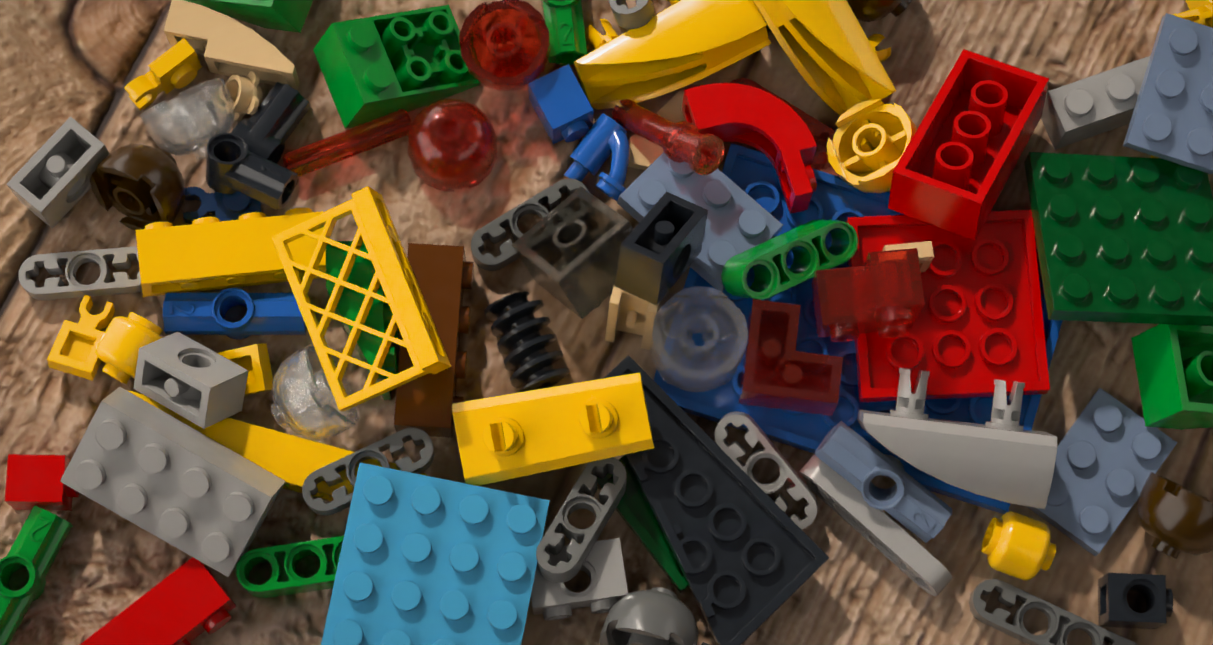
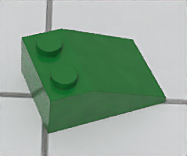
M1159 324L1132 337L1145 427L1180 430L1212 428L1213 326Z

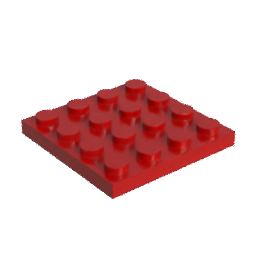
M1032 210L991 211L975 240L907 215L847 218L846 222L854 227L858 237L857 250L853 257L849 259L860 402L897 401L899 368L910 369L911 392H913L919 370L930 371L926 399L994 396L995 389L994 379L1006 381L1007 396H1010L1014 381L1025 383L1023 395L1047 394L1050 391ZM932 241L934 258L925 272L887 276L880 273L879 257L885 245Z

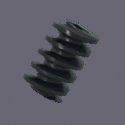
M526 291L507 295L493 302L484 310L486 318L494 321L491 326L493 336L501 338L497 343L499 352L509 354L504 360V366L509 371H515L510 377V381L513 387L522 388L519 392L553 387L570 374L569 368L554 369L553 364L563 357L562 351H547L546 347L556 341L557 337L555 334L541 335L540 330L550 323L549 317H534V313L542 308L544 303L542 300L528 301L527 296L529 292Z

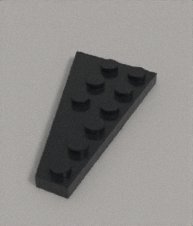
M628 355L604 378L641 373L654 448L625 454L717 644L742 645L827 562L829 557Z

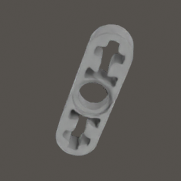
M137 247L37 254L27 258L19 269L21 286L31 297L37 300L142 292L140 271H138L137 279L131 280L127 272H113L115 282H110L111 271L107 264L108 261H113L112 264L116 270L129 269L131 261H139ZM87 262L98 264L101 273L96 282L90 285H83L77 282L76 272L82 264ZM66 265L65 276L69 285L64 286V282L60 277L45 279L44 287L39 288L36 282L31 280V277L38 276L39 268L45 267L50 275H63L64 272L61 266Z
M738 411L724 415L718 422L715 430L716 444L767 495L779 490L784 485L786 479L790 478L794 484L787 486V492L794 500L798 501L805 498L807 503L804 506L806 516L800 518L799 515L792 514L789 517L801 530L811 525L817 514V499L814 493L751 416ZM729 423L736 427L742 424L746 425L748 430L744 437L749 445L753 448L757 441H760L765 448L756 450L749 456L746 463H742L738 457L745 455L746 450L738 441L729 444L725 440L729 432L726 425ZM761 458L775 460L780 467L779 477L772 483L759 482L754 477L752 467L757 460ZM779 493L773 501L785 512L788 503Z

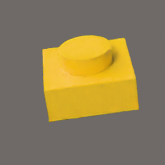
M267 343L254 344L218 353L248 370L244 396L275 389Z

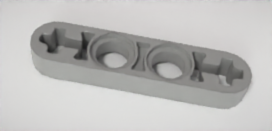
M813 455L799 470L798 475L811 491L927 593L938 596L952 580L951 573L939 560L882 510L869 506L863 499L861 491L817 456Z

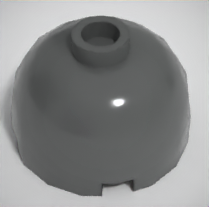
M654 587L651 590H639L628 593L612 606L606 617L599 643L600 645H697L699 632L692 612L678 599L677 595L668 589Z

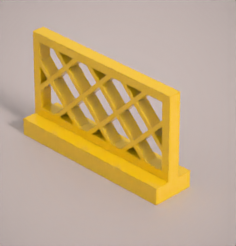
M369 186L352 193L353 199L271 236L337 406L343 412L428 373L437 374L451 367L385 201L380 193ZM353 214L358 229L351 247L330 239L337 220ZM324 227L321 235L313 232ZM305 235L318 240L308 266L295 262L288 243ZM363 241L368 253L360 251ZM327 244L348 252L338 278L317 270ZM357 256L372 261L375 269L368 290L347 282ZM298 269L305 271L303 279H301ZM315 275L336 283L325 310L312 305L307 295ZM380 284L386 297L377 294ZM344 287L366 295L355 321L334 314ZM374 299L389 304L393 316L386 333L364 325ZM315 312L323 314L320 323L317 320ZM332 318L353 326L342 353L328 348L324 338ZM397 328H399L403 340L394 337ZM362 330L383 338L373 365L351 357ZM392 342L407 348L413 367L398 374L381 369ZM332 355L340 358L337 367L335 366ZM351 362L369 369L370 373L363 389L347 396L341 380L348 363ZM379 374L389 377L376 383Z

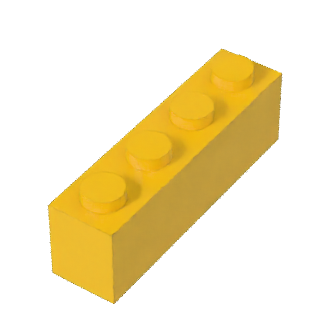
M294 208L286 211L285 215L266 217L265 213L251 212L239 216V220L220 222V219L216 217H202L193 220L191 225L173 226L170 222H154L146 225L145 229L135 230L143 297L165 295V293H186L289 282L271 236L319 215L323 211L312 212L310 208ZM324 227L313 232L321 235ZM305 235L288 243L294 261L308 266L318 240ZM326 249L317 269L323 273H326ZM298 269L300 277L303 279L305 271ZM315 275L313 279H319L321 277Z

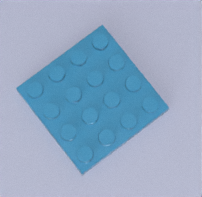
M360 462L321 645H521L537 567L536 551L543 537L550 500Z

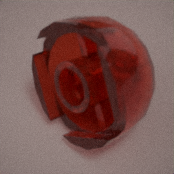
M522 0L494 1L488 5L487 2L478 5L465 18L459 33L461 57L469 73L485 87L500 92L516 91L536 80L544 72L551 52L550 33L542 14L528 2Z
M441 99L427 105L415 116L408 132L407 153L415 174L428 186L443 192H454V189H462L467 186L472 188L479 185L491 173L497 159V134L489 117L477 105L462 99Z

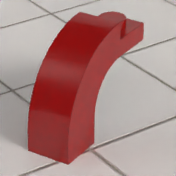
M713 83L684 90L681 110L694 149L723 142H740L755 147L772 162L790 214L808 210L812 194L817 190L815 174L811 167L817 144L806 123L788 104L762 89L738 83Z

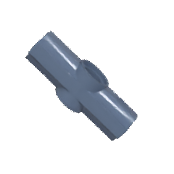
M842 421L828 432L815 451V456L861 491L863 499L869 506L885 510L925 543L935 538L952 515V508L905 472L904 465L899 459L892 455L881 453ZM878 475H887L893 478L896 484L891 488L881 489L875 486L871 480Z

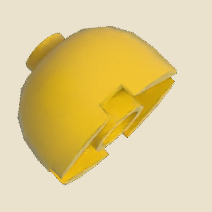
M870 99L854 105L839 117L835 123L838 129L834 134L833 141L828 138L826 146L828 161L840 178L854 188L865 193H885L891 189L893 170L914 136L917 127L901 106L895 103L894 105L884 104L881 99Z

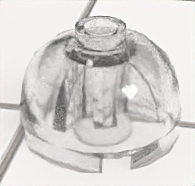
M215 78L179 93L180 96L167 103L164 100L140 115L148 133L161 149L176 156L194 153L198 161L206 158V147L208 141L213 136L231 132L235 122V107L223 78Z
M309 344L291 354L280 364L272 382L271 391L274 403L271 405V411L275 420L282 428L286 429L289 427L297 435L310 440H326L356 425L355 422L360 419L359 406L357 405L344 412L339 410L313 344ZM347 378L343 380L342 383L347 396L353 394V389Z

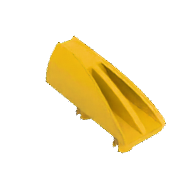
M666 0L671 6L655 14L646 25L637 29H629L621 35L615 32L611 23L606 19H600L604 36L593 28L592 25H589L585 31V36L595 50L574 61V65L583 91L592 108L602 110L623 107L665 95L714 74L772 44L768 38L767 24L754 1Z
M753 0L795 68L816 94L840 116L858 103L870 99L882 100L896 92L893 83L881 62L890 57L891 47L879 51L875 49L885 36L876 33L867 38L847 0Z
M641 373L452 404L453 420L466 484L481 486L654 448Z

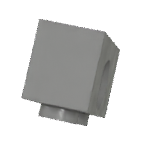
M70 116L12 177L7 185L23 205L53 229L91 188V174L97 169L98 164L110 153L100 140Z
M175 332L139 348L133 389L205 429L242 411L248 370L182 333Z
M620 538L596 541L580 568L581 571H584L590 577L591 584L585 591L580 593L569 591L564 583H555L545 579L539 572L537 564L531 592L533 615L543 614L544 620L549 621L569 618L572 616V609L591 607V613L593 614L610 612L612 606L628 594ZM568 545L563 546L558 555L549 553L552 566H556L560 561L568 563L566 552Z

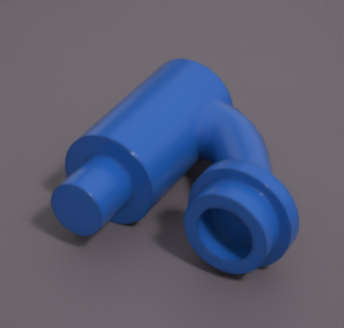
M602 113L569 156L574 162L565 172L564 176L580 182L588 172L595 176L612 153L610 173L607 175L601 172L599 174L600 180L596 187L618 202L619 196L626 190L623 185L626 179L630 156L627 131L615 120Z

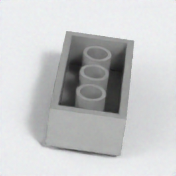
M118 387L101 401L60 482L229 577L237 567L240 558L248 551L281 491L285 480L136 395Z

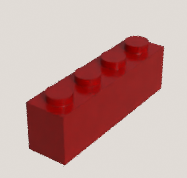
M192 557L80 645H191L190 642L204 631L212 634L222 628L232 618L229 612L236 607V604L205 564Z

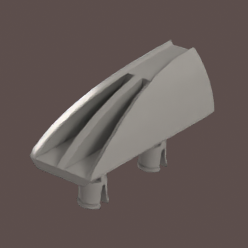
M899 368L900 376L895 410H890V413L859 410L857 419L861 428L890 452L915 468L947 484L977 495L1011 504L1045 509L1056 461L1057 436L1048 432L1023 429L1024 426L1019 425L1025 383L1013 382L1007 403L1006 381L994 379L995 389L991 421H986L985 425L928 418V414H924L930 371L919 370L913 392H911L910 369Z

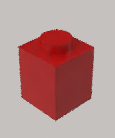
M8 454L4 501L15 510H32L35 505L45 510L72 511L73 497L78 498L80 493L60 482L71 460L66 455Z

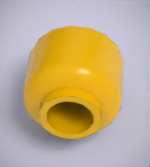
M130 312L128 317H114L95 350L98 358L106 363L102 372L127 385L131 377L135 379L139 348L161 339L160 335L163 329L133 312Z
M1009 511L1002 515L1000 519L992 518L983 537L981 552L987 554V563L994 570L1027 581L1035 577L1040 569L1047 571L1050 568L1056 554V544L1050 542L1051 534L1048 525L1017 512Z

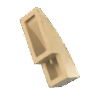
M172 0L164 28V33L171 48L185 38L197 53L204 54L211 73L247 77L250 71H255L259 74V82L272 85L279 82L298 90L300 81L295 65L274 45L254 30L227 15L205 6L184 0Z

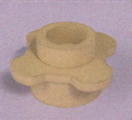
M250 71L247 77L232 75L225 83L222 103L226 110L231 111L233 120L241 121L244 115L255 114L260 106L262 89L258 85L260 80L259 74L255 71Z

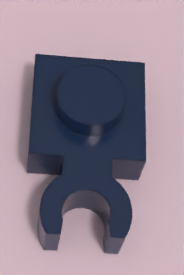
M199 187L186 188L185 201L198 200L201 202V206L197 211L183 212L185 222L190 225L193 220L202 217H216L221 222L239 220L238 217L246 213H263L262 202L241 192L232 194L206 193Z

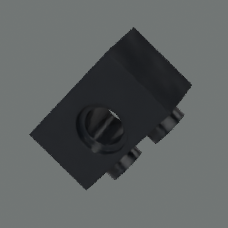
M666 192L622 242L615 287L657 306L700 254L708 210Z

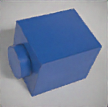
M569 64L528 83L529 100L553 144L562 140L573 142L587 134L589 127L593 126L594 110Z

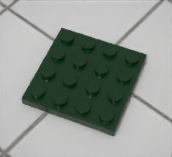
M1029 152L1024 165L1048 320L1213 326V196L1208 173L1162 158Z

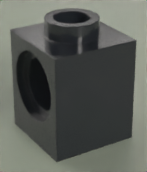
M1107 573L1098 579V626L1156 629L1167 623L1166 617H1171L1173 593L1171 588H1166V575ZM1129 590H1136L1144 596L1146 600V610L1144 613L1135 612L1129 607L1127 603V593Z

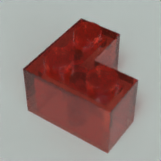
M917 248L869 252L864 266L816 270L811 283L818 337L831 336V341L833 342L853 341L859 338V334L878 332V337L880 338L902 336L907 333L906 329H912L925 305Z
M753 299L748 319L739 404L828 416L833 415L839 400L843 357L796 351L801 305Z

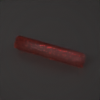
M400 109L288 152L282 156L283 163L286 169L297 173L298 177L407 136L413 132V124L408 112L405 109Z

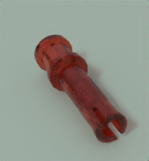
M630 99L619 101L622 106L630 110L626 111L617 105L614 107L612 113L613 120L623 128L662 147L665 155L670 160L678 163H688L690 169L699 175L711 174L722 163L725 146L718 136L710 133H699L698 128L690 122L680 121L674 123L636 104Z

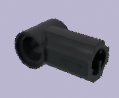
M277 82L258 107L256 113L249 120L243 119L231 133L245 139L248 144V151L277 164L283 155L285 141L311 108L310 103L291 86Z
M220 133L208 141L206 147V182L211 189L222 194L241 192L277 210L279 208L284 209L297 185V173L248 151V144L245 139L237 134Z

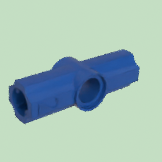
M228 288L220 293H165L162 317L166 335H171L175 332H180L183 335H226L236 340L245 339L251 335H306L307 327L293 293H247L242 289ZM240 305L247 308V313L242 320L234 323L225 320L226 312L233 306Z

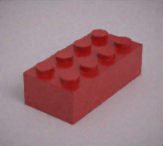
M963 49L893 170L888 209L975 240L1042 117L1049 78Z

